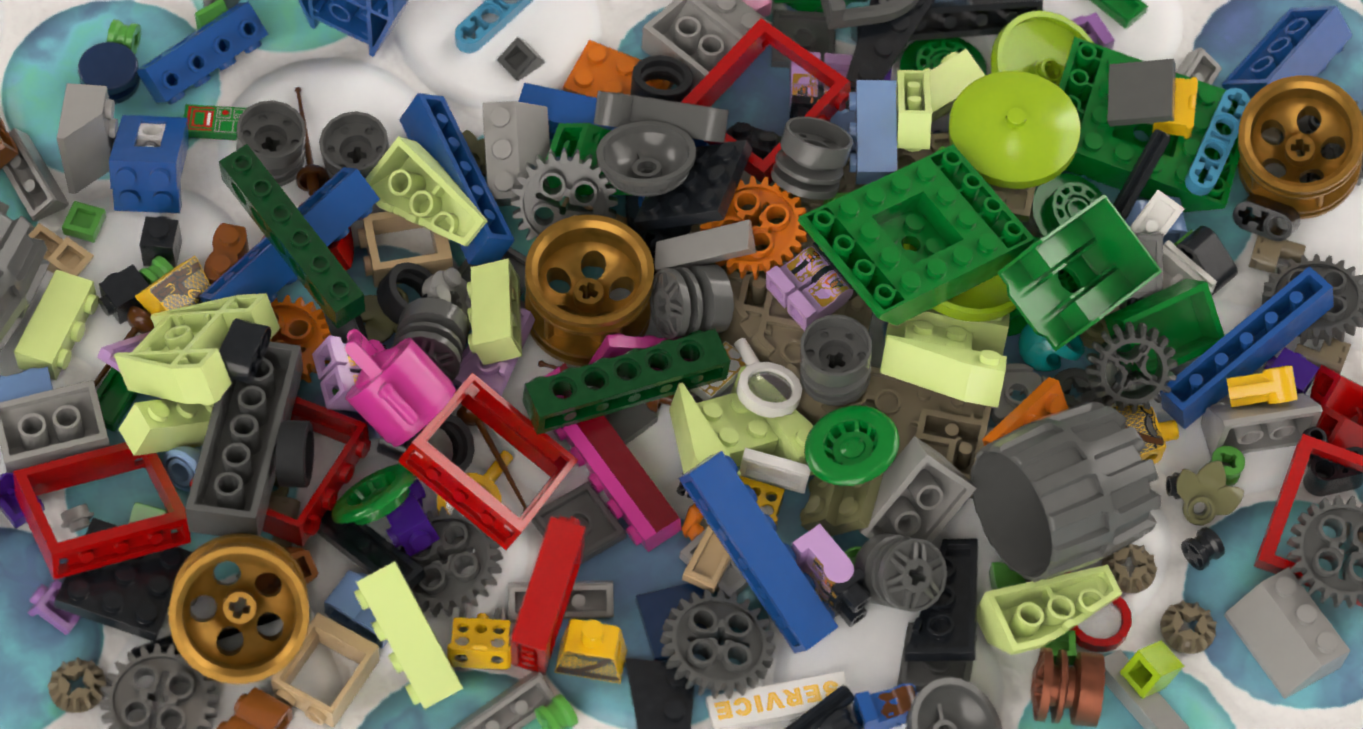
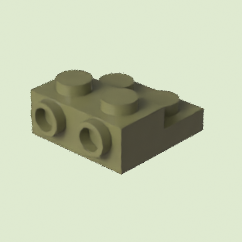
M884 472L866 483L853 486L829 484L814 476L808 486L810 492L809 500L805 508L800 512L801 526L810 531L821 524L830 536L869 527Z

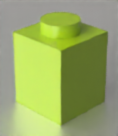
M1160 640L1139 649L1119 673L1143 699L1165 689L1183 669L1184 665L1164 642Z

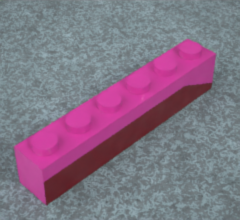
M564 363L545 375V377L559 374L569 367ZM562 395L556 396V397L561 398V399L567 398V397L562 396ZM604 415L552 430L560 442L565 439L571 446L568 452L578 459L576 465L579 468L584 465L590 472L587 478L598 494L603 491L609 498L606 504L617 520L622 517L629 527L625 530L636 546L642 544L647 552H650L682 530L681 521L677 513Z

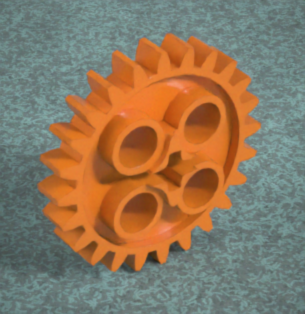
M751 176L749 184L746 185L740 179L724 220L705 222L700 225V231L751 220L755 247L762 244L768 247L762 251L756 250V253L716 262V265L722 267L727 263L726 269L729 275L736 269H739L741 279L746 276L747 271H752L754 280H757L759 271L764 270L766 274L767 271L776 265L779 268L783 266L784 260L789 262L794 259L793 253L799 254L802 252L801 243L807 242L806 230L798 222L799 216L806 214V208L801 207V198H792V193L786 190L782 191V188L776 183L773 186H769L768 177H765L761 184L756 183L754 176ZM749 204L755 206L751 210L741 209L743 206ZM765 205H769V206H767V207L764 209V211H763V213H762V209L764 208V206H765ZM774 218L784 219L779 224L770 223Z
M289 295L285 296L283 302H278L276 298L271 305L280 329L271 338L270 342L300 345L303 362L301 380L303 379L311 383L312 380L309 374L312 372L317 374L312 353L329 335L331 336L322 309L316 310L315 304L312 301L305 305L302 297H299L294 303H292ZM325 360V364H329L330 361Z

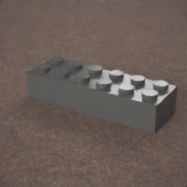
M270 342L252 383L249 384L230 379L232 384L224 392L221 399L214 403L185 507L189 532L215 536L237 533L261 536L276 478L278 430L283 420H291L303 373L300 345Z

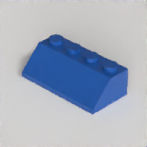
M1338 6L1290 8L1221 84L1224 90L1239 88L1245 91L1250 99H1252L1258 91L1276 80L1298 75L1316 77L1319 73L1323 72L1330 60L1343 50L1346 42L1353 36Z

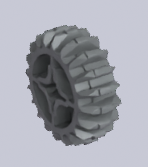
M1127 321L1125 331H1121L1117 324L1113 325L1114 335L1110 337L1107 332L1103 331L1101 336L1105 342L1103 344L1097 341L1092 343L1093 348L1098 353L1087 354V360L1094 363L1085 367V372L1092 376L1088 380V384L1091 388H1096L1094 394L1098 399L1105 397L1104 403L1106 406H1112L1116 402L1118 410L1122 412L1127 404H1129L1131 411L1136 413L1138 404L1141 403L1145 409L1149 410L1150 403L1148 400L1154 398L1157 403H1161L1162 398L1158 393L1161 390L1165 393H1170L1171 388L1165 382L1175 381L1177 378L1173 372L1168 371L1178 367L1177 361L1170 359L1176 352L1173 347H1166L1169 343L1166 336L1158 338L1159 331L1155 327L1147 332L1146 324L1141 322L1135 331L1132 322ZM1140 343L1139 345L1135 344L1128 352L1117 351L1123 345ZM1151 348L1155 350L1157 356L1155 374L1150 373L1146 368V362L1149 359L1147 354ZM1108 359L1117 366V372L1114 376L1115 382L1112 386L1108 384L1105 374ZM1133 361H1135L1141 372L1137 370L1132 372L1130 370V373H1128L1122 362L1125 364L1131 362L1133 365ZM1136 382L1146 384L1137 390L1123 391L1124 389L1128 390Z

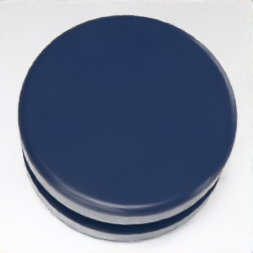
M115 42L99 43L87 49L79 60L78 74L80 83L107 86L109 99L114 100L115 104L129 99L139 87L140 77L136 71L138 69V61L135 54L125 45Z

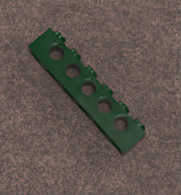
M248 144L220 160L219 166L223 182L334 326L339 329L365 312L363 292Z
M715 328L707 331L698 330L692 332L687 337L676 340H663L656 346L642 350L639 348L632 349L624 355L611 359L601 358L590 365L579 368L570 367L559 374L533 378L524 384L522 402L538 435L674 395L679 383H684L687 390L725 380L728 376L731 360ZM652 368H659L661 369V371H657ZM620 377H628L631 380H624ZM589 386H595L599 389H591ZM562 395V396H565V397H567V398L561 399V398H558V397H556V396Z

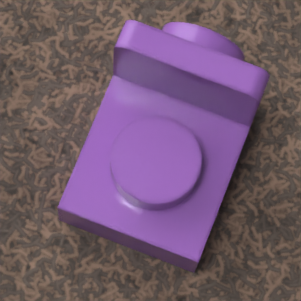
M1096 12L1088 16H1078L1072 20L1090 36L1095 44L1113 49L1115 39Z
M56 579L47 587L41 584L29 599L33 605L27 613L32 617L37 614L63 634L67 635L81 616L54 607L55 598L62 585L61 582Z

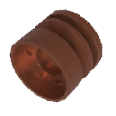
M1041 647L1031 681V701L1033 704L1034 720L1045 722L1050 706L1052 723H1059L1064 708H1069L1071 725L1097 727L1104 697V654L1078 651L1074 665L1069 666L1066 650L1059 649L1055 664H1053L1052 648Z

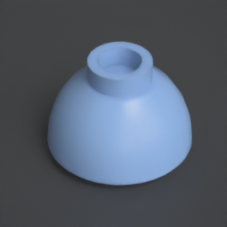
M179 446L169 450L163 456L162 464L172 484L180 490L190 492L189 483L195 475L202 449L200 447Z

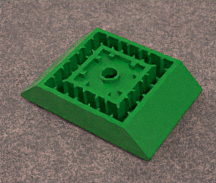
M1074 37L1059 88L1067 94L1077 110L1080 120V138L1076 154L1065 171L1080 176L1085 175L1088 179L1119 190L1122 189L1149 141L1138 140L1134 135V131H1143L1148 136V139H1150L1153 134V124L1109 126L1107 121L1109 65L1140 62L1142 60ZM1179 73L1175 74V78L1191 79V77ZM1198 80L1194 126L1191 137L1185 139L1184 136L1169 135L1170 142L1139 197L1150 200L1156 191L1160 190L1165 195L1180 198L1184 213L1225 209L1240 158L1238 135L1218 181L1210 193L1203 196L1193 194L1186 187L1185 178L1215 109L1226 90ZM1234 100L1231 101L1232 104L1230 106L1229 111L1227 112L1232 115L1235 112L1238 102ZM1217 123L1215 125L1219 133L1223 135L1231 134V129L1228 125L1224 123ZM1206 148L1204 150L1208 158L1212 160L1220 159L1219 152L1214 148ZM1203 168L1198 176L1200 183H1204V178L1209 170Z
M954 144L798 218V222L878 319L896 326L997 276L999 270L1017 258L1035 240L1033 235ZM902 244H910L914 246L917 251L914 252L912 250H906L903 248Z

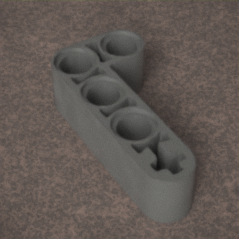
M598 91L593 124L619 127L638 121H658L684 130L693 139L724 143L729 110L637 95Z

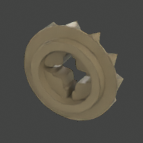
M1132 543L1105 557L1101 562V566L1108 564L1121 592L1138 593L1147 589L1153 583L1158 568L1154 562V555H1150L1145 550L1144 545L1137 546ZM1128 557H1130L1134 566H1138L1135 567L1131 577H1129L1127 567L1123 566Z
M1182 600L1179 604L1170 605L1164 612L1160 622V630L1164 640L1173 649L1182 653L1194 654L1204 651L1212 644L1216 636V622L1213 621L1210 610H1204L1199 606L1198 602L1191 604L1185 603ZM1183 619L1188 623L1198 621L1194 628L1195 632L1191 629L1180 632L1184 623Z
M77 657L75 661L68 663L63 661L56 671H52L48 684L49 695L53 703L61 710L70 713H82L94 708L103 699L104 695L100 689L107 686V681L103 669H100L93 660L85 661ZM84 675L83 683L87 688L77 687L75 691L71 692L72 688L67 680L77 681Z

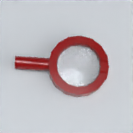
M1120 596L1070 629L1075 630L1076 644L1091 652H1107L1116 649L1125 641L1132 625L1131 611L1126 601Z

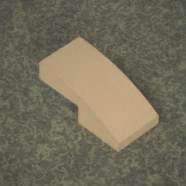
M38 223L29 233L30 238L44 240L48 251L43 258L49 261L47 270L52 273L57 269L79 276L94 258L93 254L69 237L63 240L41 223Z

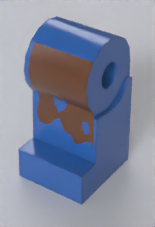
M910 683L901 684L889 690L872 694L869 691L856 693L852 704V711L856 722L861 724L864 729H891L906 723L909 709L918 693L915 685Z

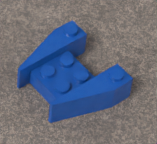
M298 0L311 28L315 29L321 22L369 45V55L374 57L390 35L409 0Z

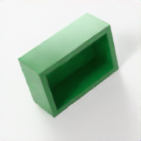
M1187 278L1104 317L1110 337L1115 334L1113 325L1117 324L1121 331H1125L1127 321L1132 322L1135 331L1141 322L1146 324L1147 332L1153 327L1157 328L1159 331L1158 338L1166 336L1169 340L1166 347L1174 348L1176 353L1170 359L1176 360L1178 366L1202 355L1225 336L1208 283L1201 280ZM1140 343L1123 345L1117 351L1128 352L1135 344L1139 345ZM1151 348L1147 354L1149 359L1146 362V368L1150 373L1155 374L1157 356L1155 350ZM1133 361V365L1131 362L1128 364L1122 362L1128 373H1130V370L1132 372L1135 370L1141 372L1135 361Z

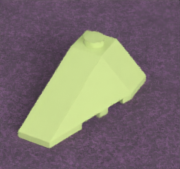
M398 136L365 178L380 198L375 203L379 208L423 226L463 246L468 247L488 222L440 163L417 141Z
M1107 564L1059 575L1047 580L1031 581L987 591L977 607V622L987 643L1010 655L1046 646L1118 599L1122 592Z

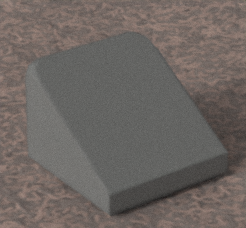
M519 37L497 59L517 81L526 77L546 62L526 41Z

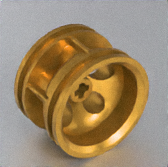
M1305 75L1290 76L1276 80L1258 91L1245 107L1239 124L1238 147L1240 158L1237 166L1244 189L1248 195H1261L1293 207L1299 213L1300 219L1318 217L1332 211L1343 203L1351 194L1358 181L1363 155V116L1352 97L1341 87L1328 80ZM1307 115L1316 117L1320 122L1319 128L1311 134L1302 133L1297 125L1301 117ZM1268 128H1277L1284 134V141L1279 145H1271L1263 139L1261 134ZM1336 143L1343 148L1344 152L1338 158L1326 159L1321 155V149L1326 144ZM1296 150H1302L1304 156L1298 157ZM1276 163L1284 167L1286 174L1278 178L1264 167L1268 164ZM1307 173H1315L1322 178L1314 182H1300V178Z
M600 215L568 217L550 225L539 234L532 243L526 258L525 309L530 311L535 318L530 335L544 352L561 362L583 367L588 365L607 335L617 333L636 337L646 335L651 317L650 297L653 289L654 264L651 252L639 234L618 220ZM586 266L599 267L604 270V273L598 279L586 278L582 273V269ZM554 280H563L569 284L570 290L566 293H559L553 290L549 283ZM618 288H624L631 292L628 297L622 300H613L609 297V294Z
M237 533L223 535L198 547L181 566L171 595L169 626L178 651L189 665L204 676L229 684L257 682L282 670L300 650L309 626L307 585L295 559L277 543L253 534ZM226 561L235 563L241 571L239 578L229 584L218 581L214 575L216 566ZM264 572L274 573L280 578L281 587L273 594H263L256 588L255 580L257 576ZM203 595L212 597L217 603L216 612L211 617L205 619L196 617L190 608L193 600ZM239 597L245 598V605H250L249 608L243 607L241 612L234 611V605L230 604V602H237ZM271 612L281 618L283 628L278 634L266 636L258 630L257 620L263 613ZM230 626L240 630L243 635L242 645L234 651L222 649L217 642V636L220 631Z

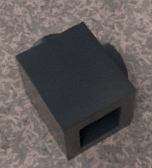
M145 216L139 243L143 266H151V261L158 255L165 258L175 268L182 245L179 220L166 216Z
M132 264L118 273L108 275L103 282L99 283L101 298L98 299V302L107 316L113 315L118 323L122 324L127 321V312L131 306L143 308L135 295L148 287L149 284Z

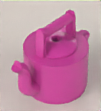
M351 329L348 332V342L345 346V351L361 368L356 383L349 390L345 399L387 443H390L393 447L400 446L422 430L453 397L456 388L445 373L411 338L401 341L392 348L385 349L378 340L371 339L368 341L357 329Z

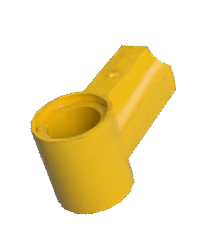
M1292 365L1264 369L1262 373L1226 378L1231 407L1253 405L1262 402L1276 404L1298 399Z

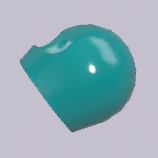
M1026 324L1022 329L1018 341V349L1023 361L1033 369L1042 372L1059 369L1061 367L1060 356L1076 361L1085 352L1080 336L1068 342L1072 348L1065 344L1055 352L1046 338L1037 335L1029 324Z

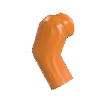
M695 503L688 508L682 526L684 537H689L691 541L705 530V527L700 525L704 517Z

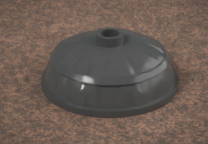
M638 121L619 126L607 133L597 146L596 158L598 166L605 174L606 179L616 189L634 196L649 197L668 193L677 188L687 178L696 159V146L689 134L674 125L658 121Z
M953 677L940 678L925 685L915 696L906 719V729H1002L999 715L989 698L972 683Z

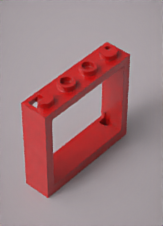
M760 18L681 102L711 107L769 45L830 88L804 117H814L830 122V119L837 111H843L846 108L845 103L849 100L851 87L850 81L767 21ZM726 133L725 142L737 141ZM705 141L709 145L722 144L720 142ZM780 142L764 160L751 152L744 171L754 176L761 183L765 177H768L770 185L773 181L771 171L776 163V154L781 150Z
M473 372L457 389L446 406L428 423L398 460L401 465L505 550L524 531L578 461L576 457L547 433L537 435L530 419ZM460 403L550 476L549 480L520 517L428 443L430 438Z
M296 396L291 420L310 421L314 432L346 444L297 520L267 509L262 531L303 547L309 537L314 536L318 532L325 512L334 507L338 498V492L342 486L351 481L355 466L360 458L364 459L369 453L371 441H369L367 423L336 411L328 410L323 406ZM193 479L189 483L190 489L192 486Z
M1302 434L1297 442L1253 565L1254 567L1277 574L1288 567L1291 569L1296 564L1293 561L1275 555L1310 454L1363 472V455ZM1293 572L1298 580L1303 576L1301 572ZM1307 582V583H1305V584H1302V585L1311 587V585L1309 584V582ZM1357 599L1356 605L1363 607Z
M124 442L13 471L15 497L53 580L191 543L185 507L157 453L134 456L127 443ZM146 468L168 513L57 542L36 496ZM171 530H177V532L171 534ZM66 559L65 563L60 564L59 560Z
M559 516V519L550 517L510 640L511 665L532 672H540L542 675L546 674L584 556L586 527L581 526L580 520L574 517Z

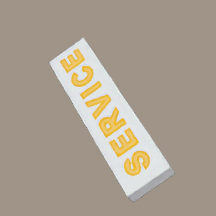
M844 671L756 687L755 689L750 688L746 690L743 696L734 691L731 699H727L724 693L718 694L716 699L708 696L706 697V706L712 729H743L799 718L841 685H845L848 688ZM852 703L849 704L846 708H852Z

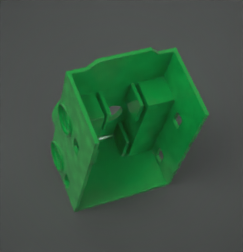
M1104 194L1076 215L1074 214L1045 237L1040 238L1029 246L1017 258L999 270L997 274L1007 286L1009 299L1037 335L1046 338L1056 352L1103 319L1104 316L1133 296L1135 292L1163 271ZM1065 270L1074 278L1077 284V292L1070 293L1061 285L1058 279V271Z

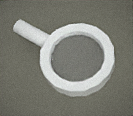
M745 338L738 339L734 346L747 365L740 374L736 390L740 402L753 413L767 418L792 414L798 407L801 399L802 386L799 379L792 371L782 365L760 362Z

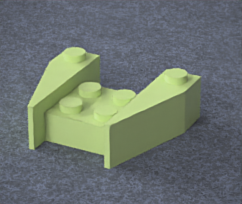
M267 293L235 295L152 314L150 317L154 329L132 352L115 353L114 358L128 391L184 404L202 403V405H212L221 399L224 392L232 384L219 350L234 319L238 318L271 327V338L277 333L280 326Z
M931 308L897 326L888 323L880 373L964 402L998 408L1006 372L1007 356H1003L1009 329L1010 313L991 321L969 322L945 316Z
M746 366L740 367L731 394L696 403L684 383H679L669 409L683 474L709 456L720 451L731 457L737 467L741 466L745 448L807 465L804 448L806 438L813 425L796 409L790 415L776 418H767L748 410L740 402L736 392L740 374ZM760 378L749 381L750 390L760 399L772 403L785 401ZM738 469V473H737V474H738V476L740 477V476H741V472H740L739 469Z

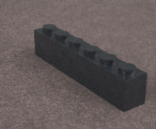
M952 0L934 2L909 41L998 35L1016 17L1031 11H1043V0ZM862 26L851 27V39L856 44Z

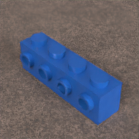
M249 1L238 3L136 71L155 103L168 102L171 105L182 99L186 95L184 90L191 85H194L196 88L211 79L209 73L219 68L222 71L237 62L235 56L244 51L245 54H248L262 45L260 40L267 36L268 33Z

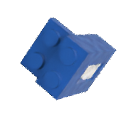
M122 115L109 158L110 189H113L114 211L181 212V175L189 147L188 118Z

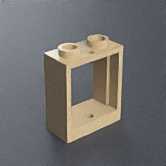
M385 211L370 214L362 219L363 228L357 229L360 248H367L368 256L363 257L366 276L372 275L375 288L378 287L379 282L386 274L400 263L419 264L432 274L453 267L449 239L431 230L434 254L380 262L375 235L423 228V226L412 223L394 213Z
M317 613L308 626L305 640L296 656L271 679L273 695L291 708L295 706L304 711L307 718L319 725L325 723L334 728L380 661L379 646L324 615ZM319 643L359 664L331 707L291 685Z

